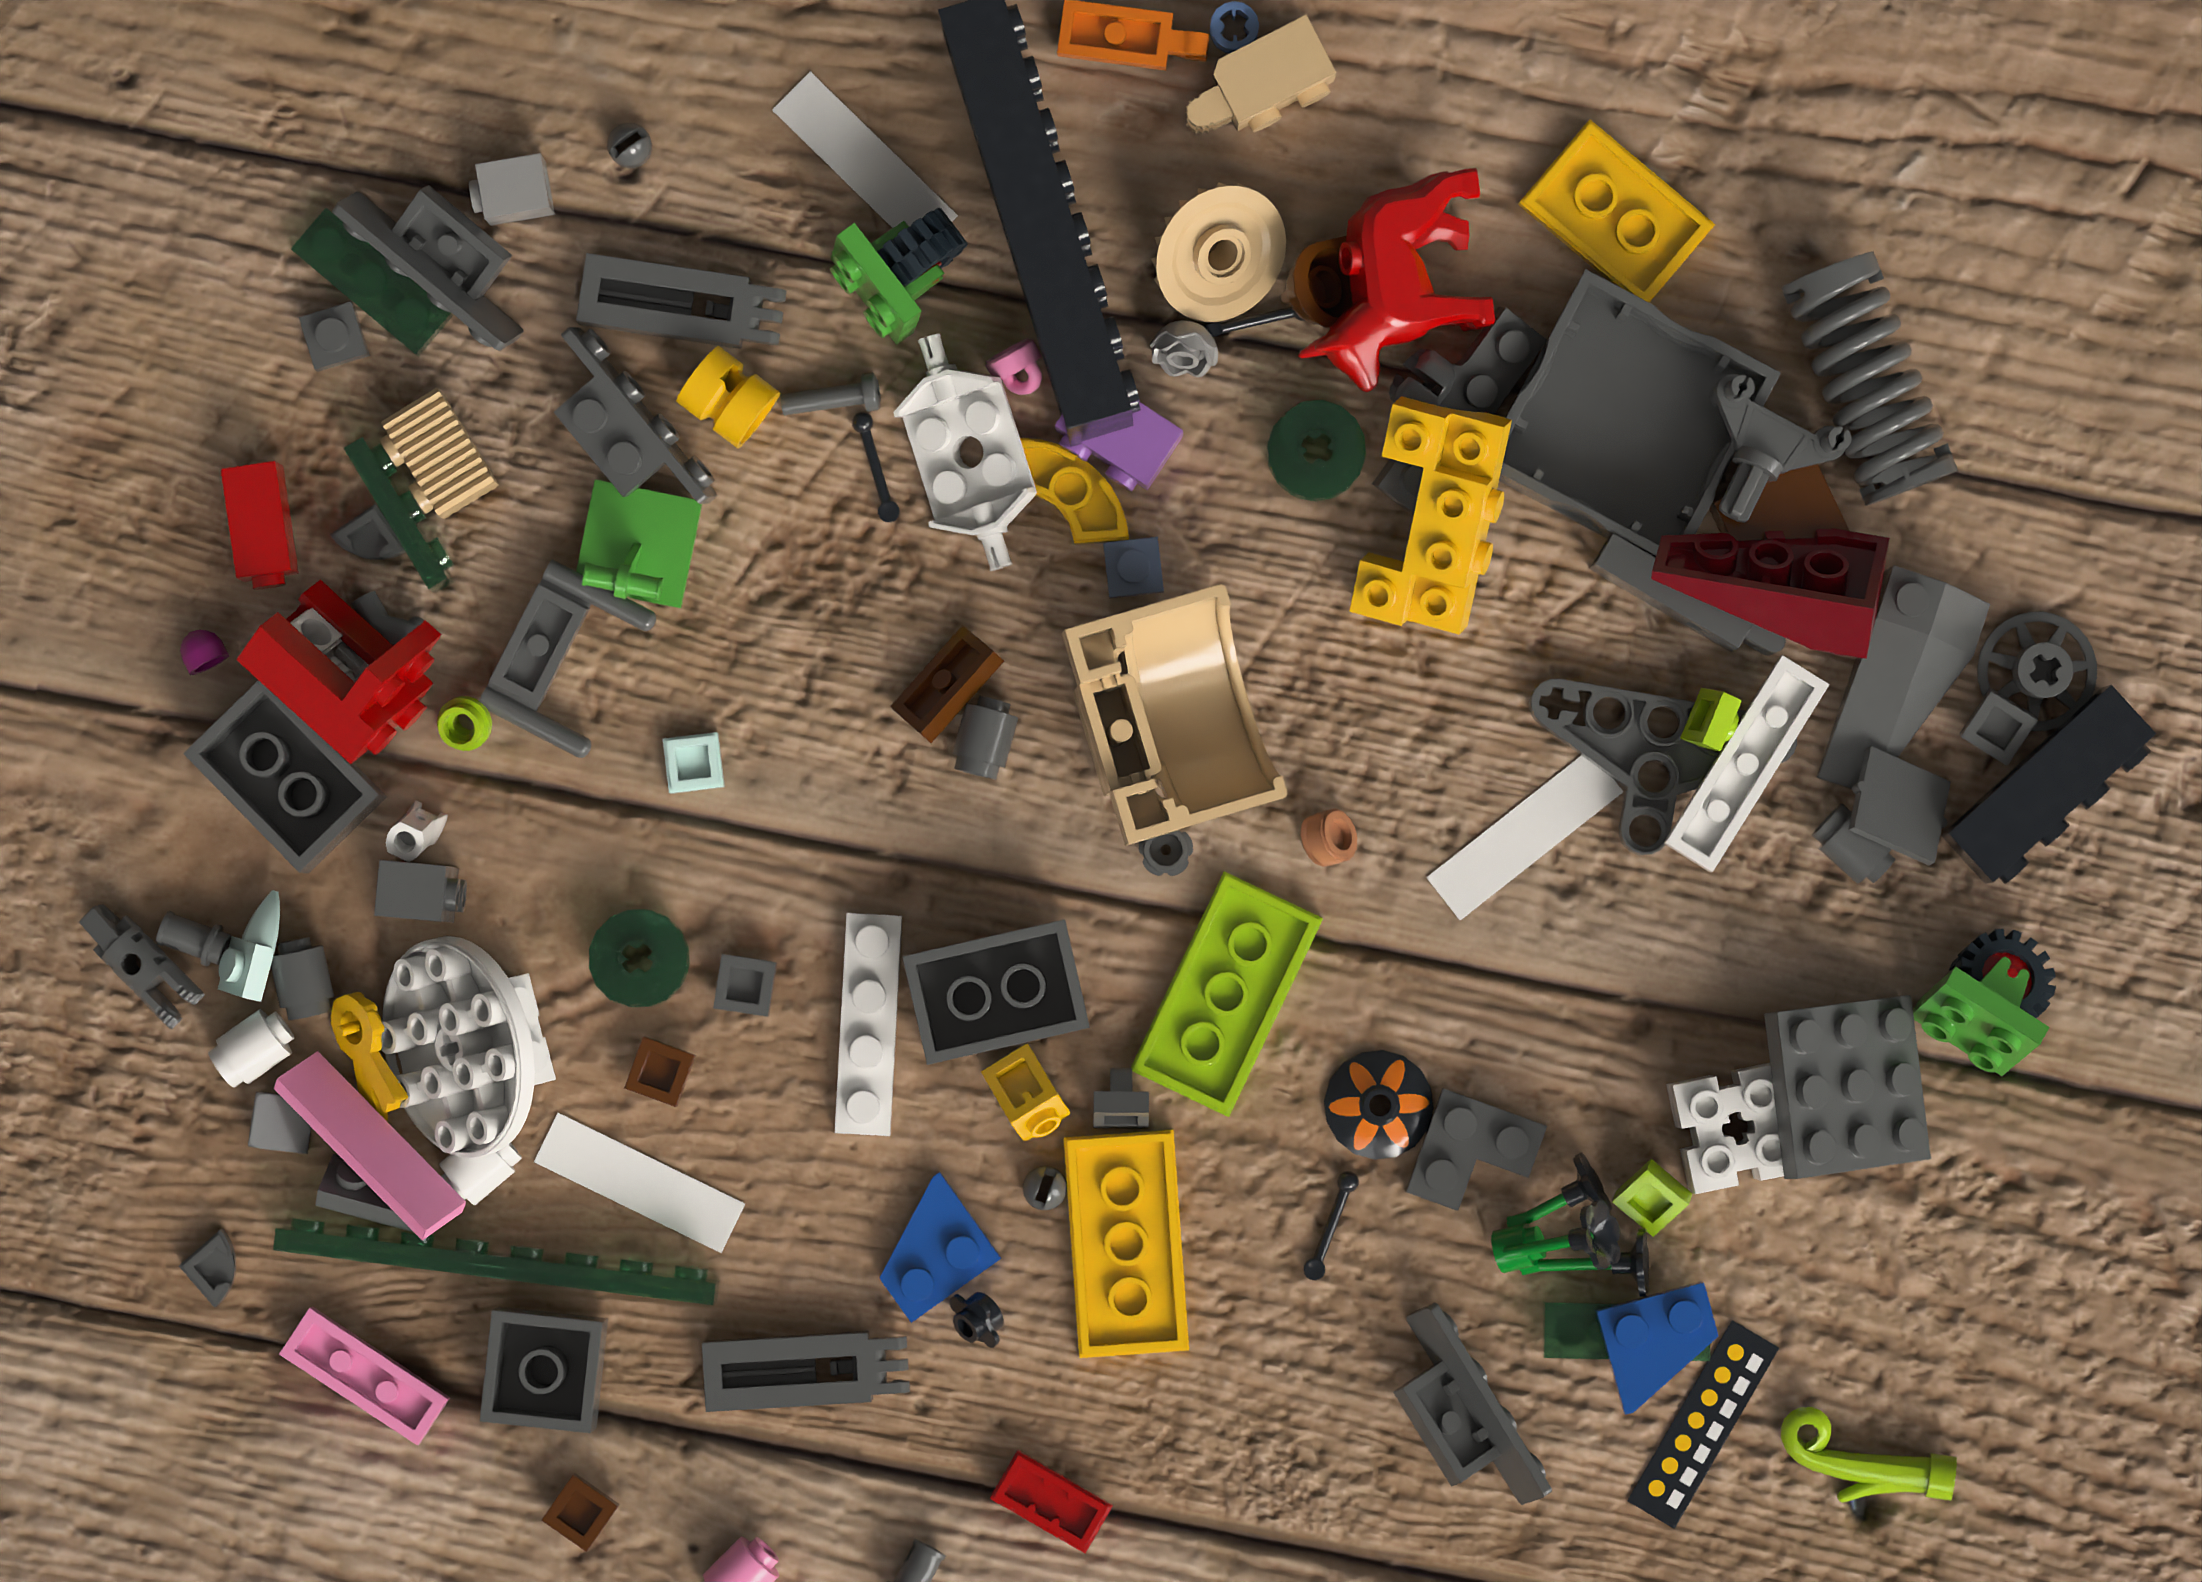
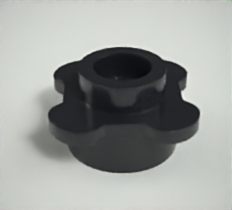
M975 1292L966 1300L959 1294H955L950 1298V1307L956 1313L953 1317V1324L963 1339L970 1343L975 1341L984 1342L990 1348H994L999 1344L1000 1338L997 1331L1003 1327L1004 1319L1000 1308L992 1298L982 1292Z

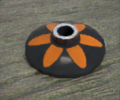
M1385 1050L1361 1052L1342 1063L1329 1080L1324 1098L1326 1122L1336 1140L1352 1153L1374 1160L1397 1157L1415 1147L1427 1132L1434 1110L1431 1087L1421 1069L1405 1056ZM1378 1094L1385 1095L1390 1101V1109L1383 1116L1374 1115L1369 1108L1370 1100Z

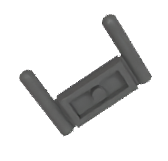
M552 559L543 574L540 584L536 587L479 702L489 712L578 758H583L591 750L590 739L537 712L539 706L543 702L588 614L591 604L642 631H649L654 627L656 614L628 598L614 597V591L587 585L583 586L582 574Z

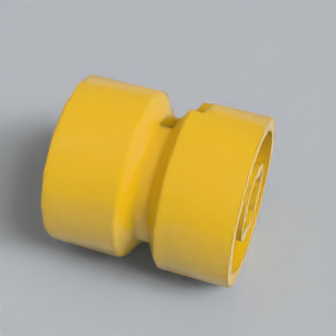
M718 345L703 359L678 394L676 402L700 421L707 418L713 419V430L738 449L752 436L778 400L780 392L757 374L748 377L744 376L743 364Z

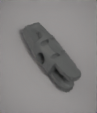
M100 904L92 907L79 921L98 943L93 949L95 953L111 967L112 971L134 991L169 1029H173L181 1021V1014L156 987L165 980L181 998L192 1005H196L205 996L203 991L166 956L165 952L128 915L120 920L108 907ZM136 955L141 959V968L136 964Z

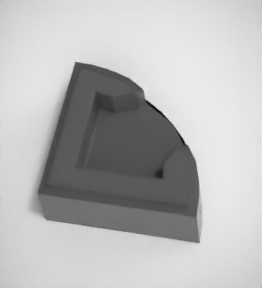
M376 504L330 534L334 541L343 549L365 559L385 560L397 557L408 551Z
M220 1229L179 1265L181 1270L214 1308L226 1298L232 1288L236 1275L235 1250L224 1229Z

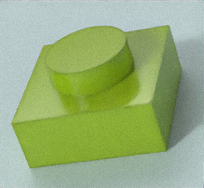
M1701 688L1680 739L1698 747L1721 751L1724 743L1728 742L1736 731L1739 721L1737 711L1742 700L1722 691Z
M1650 1159L1616 1190L1612 1203L1654 1237L1689 1205L1692 1193L1654 1160Z

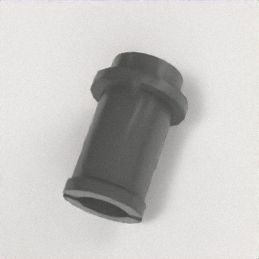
M168 911L160 924L156 942L157 945L167 946L200 958L201 965L207 967L211 963L219 965L223 953L229 948L231 934L223 932L222 925L215 924L212 928Z
M914 1539L913 1546L894 1582H931L942 1560L944 1561L946 1557L939 1550L920 1540Z

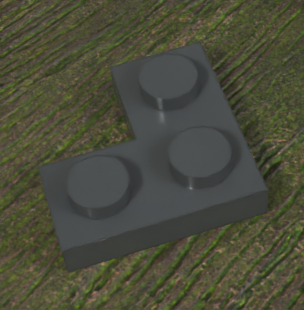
M1442 1088L1405 1192L1458 1211L1477 1159L1529 1178L1547 1126Z

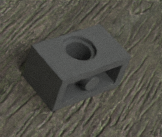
M379 860L374 916L454 923L455 912H464L467 881L458 879L459 868Z

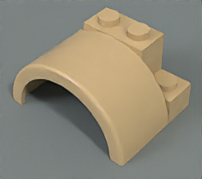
M1222 584L1068 628L1062 632L1077 688L1073 691L1075 702L1103 796L1110 795L1125 846L1283 799L1287 796L1283 776L1276 771L1270 760L1247 697L1230 623L1231 602L1227 589ZM1120 653L1122 654L1123 664L1126 674L1120 675L1122 669L1120 662H1118L1117 660L1118 655ZM1156 781L1159 783L1164 798L1160 797L1155 790L1157 788Z

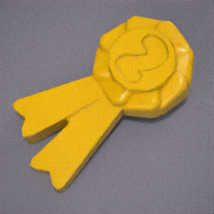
M353 992L343 995L334 1000L331 1012V1026L340 1049L353 1059L358 1092L387 1121V1112L400 1108L401 1101L406 1100L408 1095L379 1052L382 1049L381 1037L385 1030L384 1024L381 1021L376 1004L365 998L363 993Z

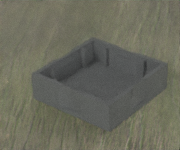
M1585 269L1505 417L1511 419L1512 423L1499 481L1605 538H1609L1614 533L1656 558L1662 535L1696 534L1715 498L1717 486L1736 452L1718 406L1714 407L1710 402V392L1715 387V384L1719 379L1730 374L1746 375L1745 379L1750 377L1755 385L1754 392L1749 397V400L1763 407L1781 372L1713 336L1697 333L1680 326L1659 311L1653 304Z

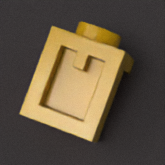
M1028 1043L981 1071L1009 1122L1023 1141H1028L1033 1137L1038 1138L1048 1135L1060 1125L1062 1119L1070 1114L1068 1107L1056 1091Z

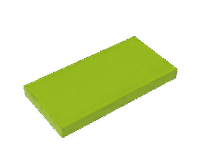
M1224 871L1130 1067L1132 1071L1229 1117L1323 918Z

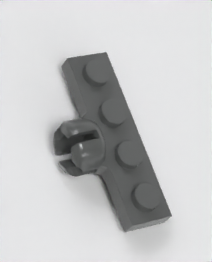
M1499 306L1494 313L1495 323L1482 329L1462 359L1457 363L1451 364L1436 351L1430 349H1420L1412 354L1403 363V366L1424 383L1421 384L1409 376L1407 379H1404L1396 373L1389 388L1390 399L1394 403L1403 396L1441 407L1494 415L1547 339L1509 309ZM1389 459L1372 484L1414 516L1424 468Z

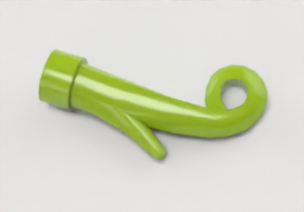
M1800 1407L1791 1411L1784 1418L1781 1426V1440L1786 1452L1797 1463L1812 1471L1843 1480L1858 1482L1837 1494L1839 1502L1843 1503L1865 1496L1896 1492L1925 1493V1497L1952 1500L1957 1469L1956 1456L1930 1453L1929 1457L1864 1454L1825 1449L1831 1436V1423L1828 1416L1821 1410L1813 1407ZM1805 1424L1813 1425L1818 1429L1816 1436L1807 1443L1797 1434L1799 1428Z

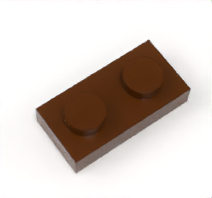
M962 625L893 702L890 708L932 743L1003 664L1004 660Z

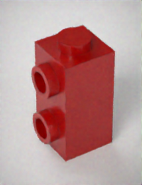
M276 461L221 469L236 578L243 582L252 581V588L254 590L286 585L285 576L299 574L283 465Z

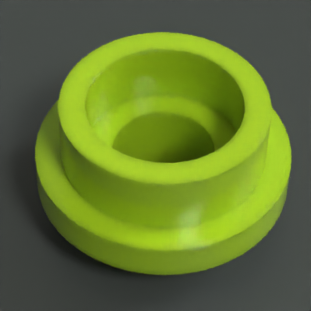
M458 696L450 699L442 706L437 717V727L440 737L448 746L462 751H470L480 747L489 738L492 730V719L488 709L479 700L469 696ZM460 714H465L472 720L474 724L472 730L465 729L460 724Z

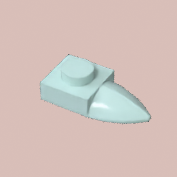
M272 890L258 906L250 918L242 938L231 936L229 948L223 953L219 963L220 981L218 990L261 1002L279 931L280 901L278 891Z

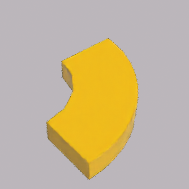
M1020 438L1037 493L1035 496L1055 506L1070 526L1074 545L1129 540L1127 522L1118 497L1107 480L1090 463L1081 460L1075 454L1056 443L1041 439Z

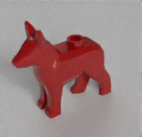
M1476 168L1430 174L1411 185L1388 189L1366 198L1361 208L1348 220L1346 242H1343L1339 249L1341 271L1343 274L1350 276L1353 305L1337 319L1324 336L1302 349L1298 357L1303 359L1326 355L1332 364L1345 373L1361 391L1370 392L1378 385L1380 373L1379 354L1382 347L1409 343L1424 336L1430 329L1438 326H1460L1464 332L1476 331L1481 329V327H1488L1495 323L1493 298L1491 296L1463 297L1435 294L1424 262L1416 249L1433 241L1448 242L1456 251L1468 250L1470 236L1469 221L1447 214L1443 210L1452 198H1479L1480 186Z

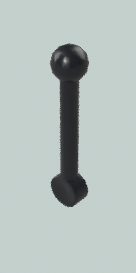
M1292 307L1222 323H1212L1203 327L1215 337L1223 333L1293 317L1300 321L1305 320L1300 318Z
M859 412L854 415L852 426L861 435L881 502L878 508V515L884 522L892 523L899 518L900 509L890 498L871 433L873 418L866 412Z
M1345 1171L1339 1175L1337 1184L1340 1189L1313 1258L1307 1260L1304 1264V1274L1310 1280H1319L1324 1276L1326 1270L1323 1263L1348 1196L1359 1185L1357 1175L1351 1171Z

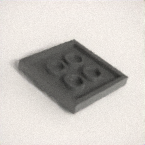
M1911 995L1764 1013L1784 1179H1800L1931 1159Z

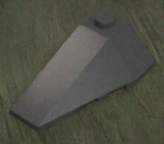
M1895 565L1884 571L1867 659L1859 657L1855 659L1817 778L1852 789V786L1859 781L1866 748L1873 746L1897 758L1974 656L1990 607L1989 603L1946 582Z

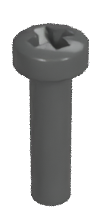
M873 372L862 374L860 383L781 394V407L784 416L865 404L866 411L870 412L879 410L881 405L879 383Z

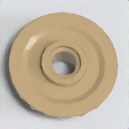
M1218 182L1215 188L1209 190L1198 188L1197 195L1190 200H1179L1180 209L1174 216L1164 217L1166 228L1162 236L1155 237L1158 250L1157 255L1151 258L1157 273L1154 281L1160 287L1163 293L1162 297L1179 313L1203 322L1228 320L1254 307L1263 299L1275 283L1281 271L1286 252L1284 224L1272 202L1258 191L1240 183L1226 185ZM1218 242L1215 250L1209 254L1211 247Z

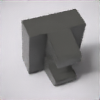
M1110 1068V1091H1094L1093 1128L1148 1129L1149 1092H1132V1068Z

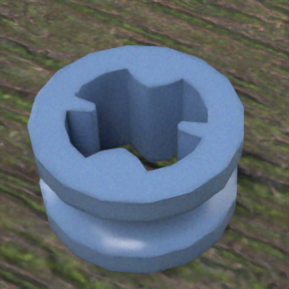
M1236 1L1224 3L1212 15L1210 23L1211 40L1224 53L1230 54L1257 40L1259 30L1258 17L1253 9L1245 3ZM1227 15H1231L1233 21L1236 15L1244 17L1247 20L1244 25V32L1247 34V37L1241 41H1237L1236 35H1234L1233 41L1223 38L1225 25L1221 20Z

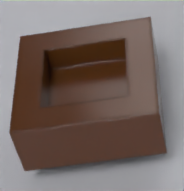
M643 1036L624 1089L678 1107L696 1055Z
M574 1473L541 1521L587 1552L620 1504Z

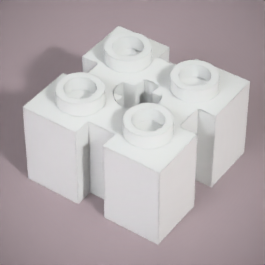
M1770 1063L1732 1070V1085L1719 1087L1717 1077L1711 1075L1666 1084L1675 1127L1681 1129L1690 1128L1693 1146L1681 1148L1680 1152L1688 1190L1691 1193L1699 1194L1738 1186L1737 1171L1747 1169L1752 1170L1753 1179L1760 1181L1784 1176ZM1736 1112L1740 1120H1746L1748 1125L1747 1132L1742 1133L1743 1139L1739 1142H1736L1732 1136L1723 1135L1722 1125L1730 1123L1728 1116Z

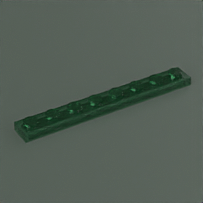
M292 1217L291 1227L282 1226L275 1229L273 1251L714 1305L718 1299L720 1280L707 1279L708 1269L675 1265V1273L673 1275L652 1272L654 1262L621 1258L620 1267L617 1268L598 1265L599 1255L566 1252L565 1261L543 1258L544 1249L539 1247L511 1245L510 1254L489 1252V1242L483 1240L456 1238L455 1247L433 1245L435 1236L433 1234L421 1240L414 1232L401 1231L400 1240L379 1238L380 1228L347 1224L346 1234L324 1231L325 1221Z

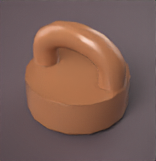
M1335 808L1315 813L1305 818L1301 824L1300 837L1303 848L1316 865L1321 867L1336 865L1349 861L1354 856L1357 849V833L1351 819L1343 811Z

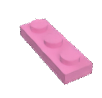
M314 1307L308 1309L279 1353V1355L416 1445L421 1443L450 1399L449 1396Z

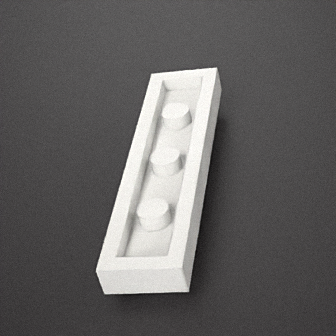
M1780 656L1739 721L1734 735L1722 748L1664 841V844L1707 871L1713 872L1830 684L1787 657Z
M847 913L835 1133L891 1135L902 916Z

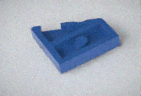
M939 1172L932 1177L879 1278L912 1323L999 1261L1001 1256L942 1173Z
M1702 1281L1595 1310L1621 1407L1625 1415L1634 1413L1719 1336L1706 1287Z

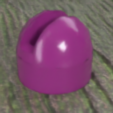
M199 629L189 632L182 640L180 647L182 661L190 675L205 672L229 657V653L222 640L215 633L208 630Z

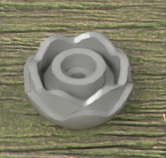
M1183 320L1171 322L1161 328L1150 343L1153 364H1159L1168 375L1173 377L1186 373L1194 377H1202L1218 361V348L1213 336L1205 327L1195 322Z

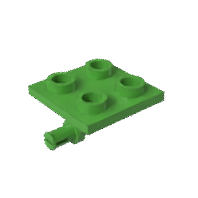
M595 479L576 572L583 575L582 585L614 591V597L629 598L682 609L703 504H699L692 498L637 488L627 497H622L611 482Z

